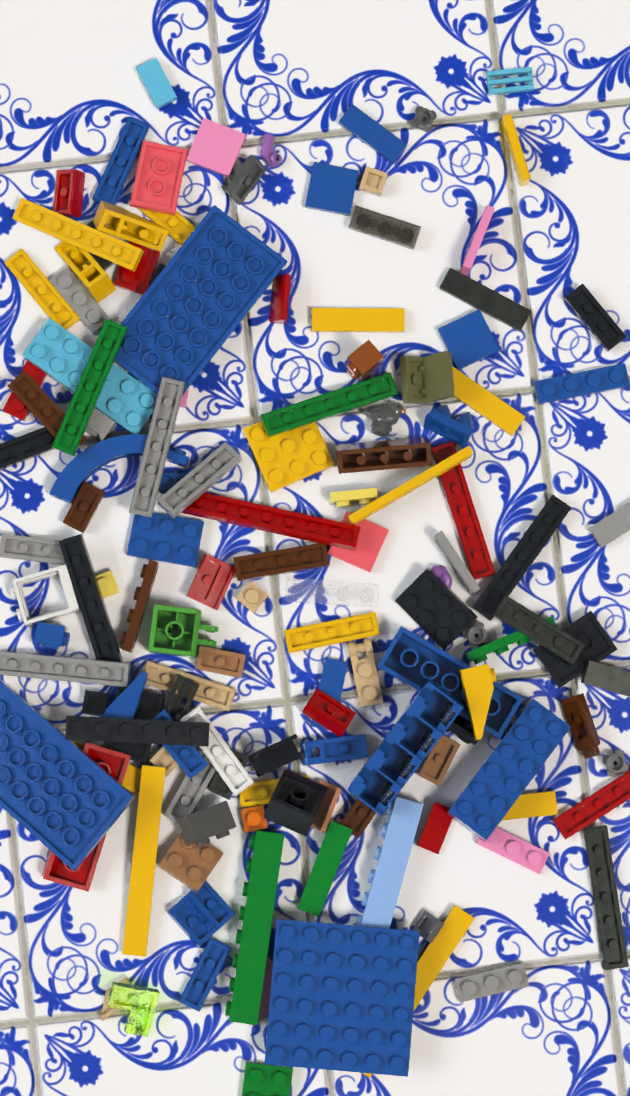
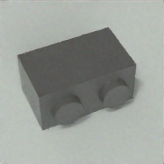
M227 800L177 819L187 846L196 843V846L200 847L210 843L209 837L223 838L230 835V829L237 827Z

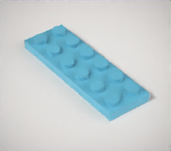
M49 318L24 351L22 357L75 393L93 348ZM113 363L95 408L114 420L129 433L138 434L153 414L158 395Z

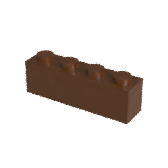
M428 437L335 445L336 464L339 474L432 466L431 443Z

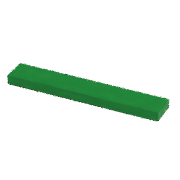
M105 319L52 448L73 457L75 456L128 327Z
M391 372L261 414L260 418L267 437L270 438L397 396L398 391Z

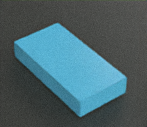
M157 58L136 67L157 109L177 100V96Z

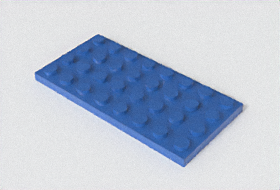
M214 205L121 322V325L128 327V330L114 362L157 395L162 377L185 382L184 395L284 268L287 260Z
M0 679V806L67 866L76 871L133 801L135 796L71 740H65V735Z

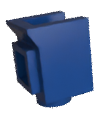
M37 622L33 645H42L44 648L59 650L60 647L68 646L70 633L67 632V627Z

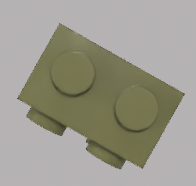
M443 351L425 357H400L403 403L428 404L454 396L450 351Z

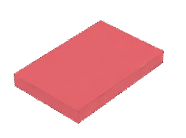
M143 140L130 207L175 216L188 149Z

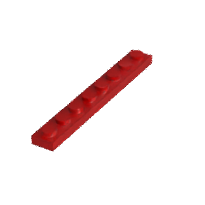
M203 493L181 512L353 551L356 550L361 526L209 493Z

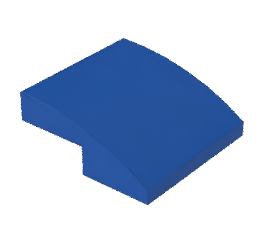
M205 880L197 893L191 890L167 914L199 948L235 915V912Z

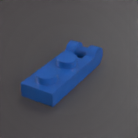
M365 734L300 742L301 750L303 749L304 759H302L303 766L368 758ZM319 747L320 757H313L312 748Z

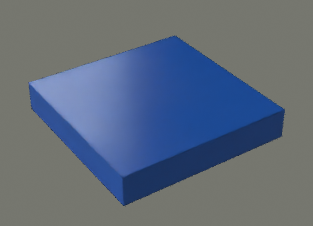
M314 162L305 208L350 216L359 170Z
M480 309L438 328V332L447 350L451 352L452 361L457 370L468 367L500 351Z

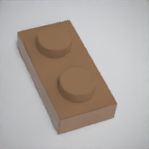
M200 646L195 669L242 678L246 655Z
M443 735L430 751L418 776L440 786L461 744Z

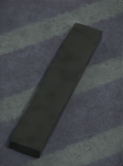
M607 825L583 828L604 970L629 967Z

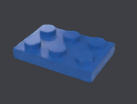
M153 513L152 518L134 514L127 556L196 568L204 521L182 517L173 519L170 515Z

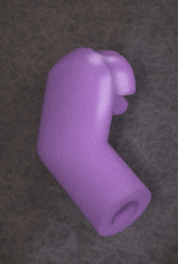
M264 134L260 156L267 165L276 167L281 163L282 157L273 149L275 136Z
M443 565L432 566L431 570L451 589L452 577L446 567Z

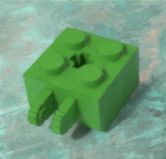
M154 604L148 651L156 654L196 658L198 645L216 647L217 641L212 639H199L200 630L215 633L218 632V627L201 624V610ZM173 626H178V629L182 631L176 638L169 633L170 628L174 629Z

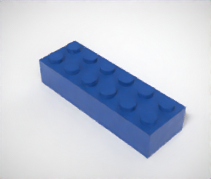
M401 626L378 664L377 669L418 693L429 679H433L464 703V708L458 716L471 723L459 671L472 667ZM494 682V689L483 731L496 739H500L522 702L523 697L498 682Z
M532 699L447 814L485 843L570 730L571 726L535 699Z

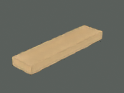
M148 660L144 672L149 674L146 682L148 686L171 692L177 676L180 674L183 678L191 679L192 682L200 684L193 700L230 711L237 689ZM179 684L176 695H180L184 684ZM188 687L185 698H189L193 688Z

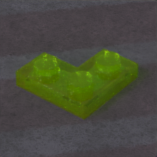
M112 982L107 1006L129 1011L124 1027L125 1033L148 1037L160 992L158 989Z

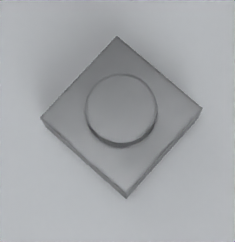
M425 910L412 930L420 931L419 935L432 943L445 923Z

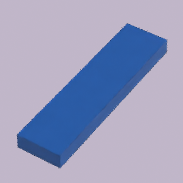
M130 116L128 117L94 193L93 201L100 203L102 200L116 205L140 152L143 140H145L148 134L149 124Z

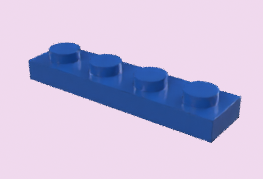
M623 363L538 380L534 382L538 404L541 405L626 388L630 386L626 365Z

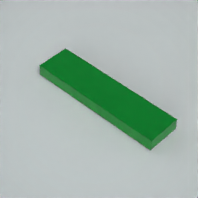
M334 820L330 821L297 909L317 917L320 916L353 831L352 827Z

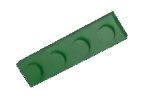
M552 616L545 619L553 625H556ZM516 631L465 653V657L468 663L474 661L476 665L487 660L486 655L492 652L499 655L508 651V646L513 643H517L520 646L531 640Z

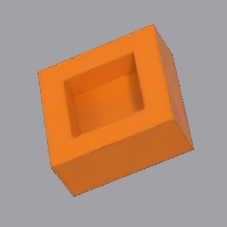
M263 805L240 810L245 833L268 828L267 820L263 818L265 814Z

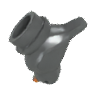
M397 402L374 411L362 410V414L370 417L373 421L371 423V433L381 437H389L392 426L397 424L399 416L406 413L403 406Z

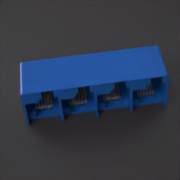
M429 679L351 781L348 791L382 816L451 723L463 710L464 703L433 679Z

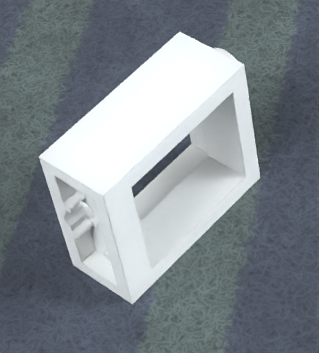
M66 564L12 580L13 586L10 587L13 600H18L20 607L16 609L19 622H24V625L27 627L35 625L37 622H45L81 611ZM60 575L68 607L31 618L22 586Z

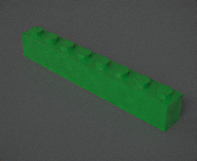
M256 830V835H251L249 849H253L252 859H247L246 872L250 873L249 882H244L242 896L247 897L246 905L240 907L239 920H243L242 930L237 929L235 944H240L239 954L234 953L232 967L236 968L235 977H230L229 991L233 992L232 1001H227L225 1015L230 1016V1022L258 1025L284 834Z

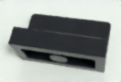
M296 734L248 756L258 778L301 758L293 741L298 738Z

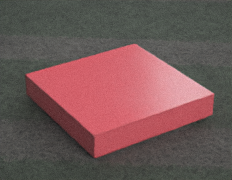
M346 511L342 523L350 524L348 516L352 513ZM363 520L356 524V526H361L356 550L331 546L328 555L370 573L389 530L368 520Z

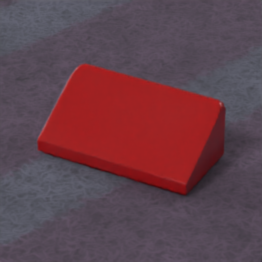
M77 169L57 170L54 212L66 217H81L85 173Z
M290 274L277 276L273 280L270 323H287L291 285Z
M316 688L302 711L304 715L339 737H342L356 715V712Z
M437 802L433 803L417 846L439 854L453 819L447 814L450 809L449 807Z

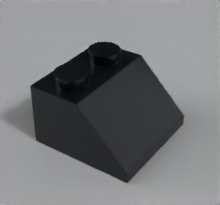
M285 769L263 818L307 837L328 787Z

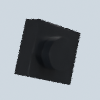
M85 690L82 714L99 716L100 713L104 714L107 709L109 694Z

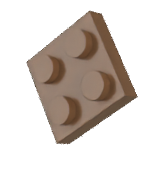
M181 831L158 867L197 893L224 853L210 843L197 847L196 843L187 846Z

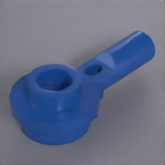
M197 465L176 474L167 471L163 472L159 492L165 494Z

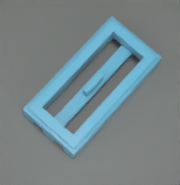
M532 67L486 71L488 96L534 91ZM527 74V76L491 80V78ZM528 82V85L492 88V85Z

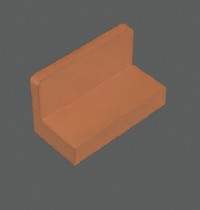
M319 780V784L328 787L311 827L325 832L342 788Z

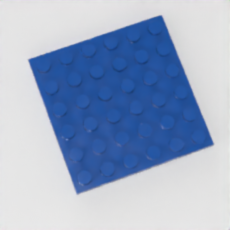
M277 919L264 1064L408 1077L420 931Z

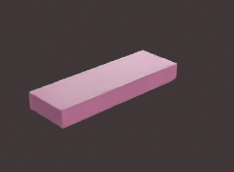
M489 205L485 207L460 270L463 275H469L494 212V207Z

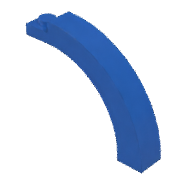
M121 435L108 438L88 447L62 470L49 493L50 496L72 504L84 481L86 482L97 470L118 459L143 456L148 435ZM173 447V450H169L166 461L187 468L189 457L185 456V451Z

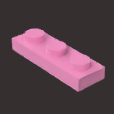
M497 827L485 843L479 838L476 841V844L537 874L541 873L550 854Z

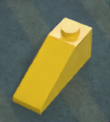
M102 200L93 219L97 230L161 252L169 233L168 229Z
M63 241L54 247L55 251L97 303L117 290L107 273L87 251Z
M489 664L459 671L475 741L482 739L494 689L493 683L497 682L494 668L490 669Z

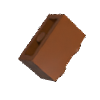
M368 339L347 357L348 369L346 371L354 380L358 378L362 382L383 365L384 356Z

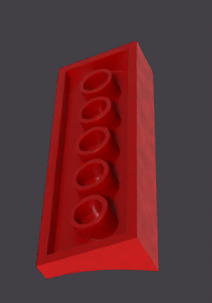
M84 741L81 749L122 784L131 755ZM106 834L76 871H73L49 850L42 873L43 879L89 892Z

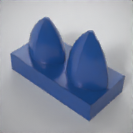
M447 405L440 406L435 410L431 409L423 426L463 447L466 446L474 430L472 429L473 421L470 412L463 413L454 420L451 418Z

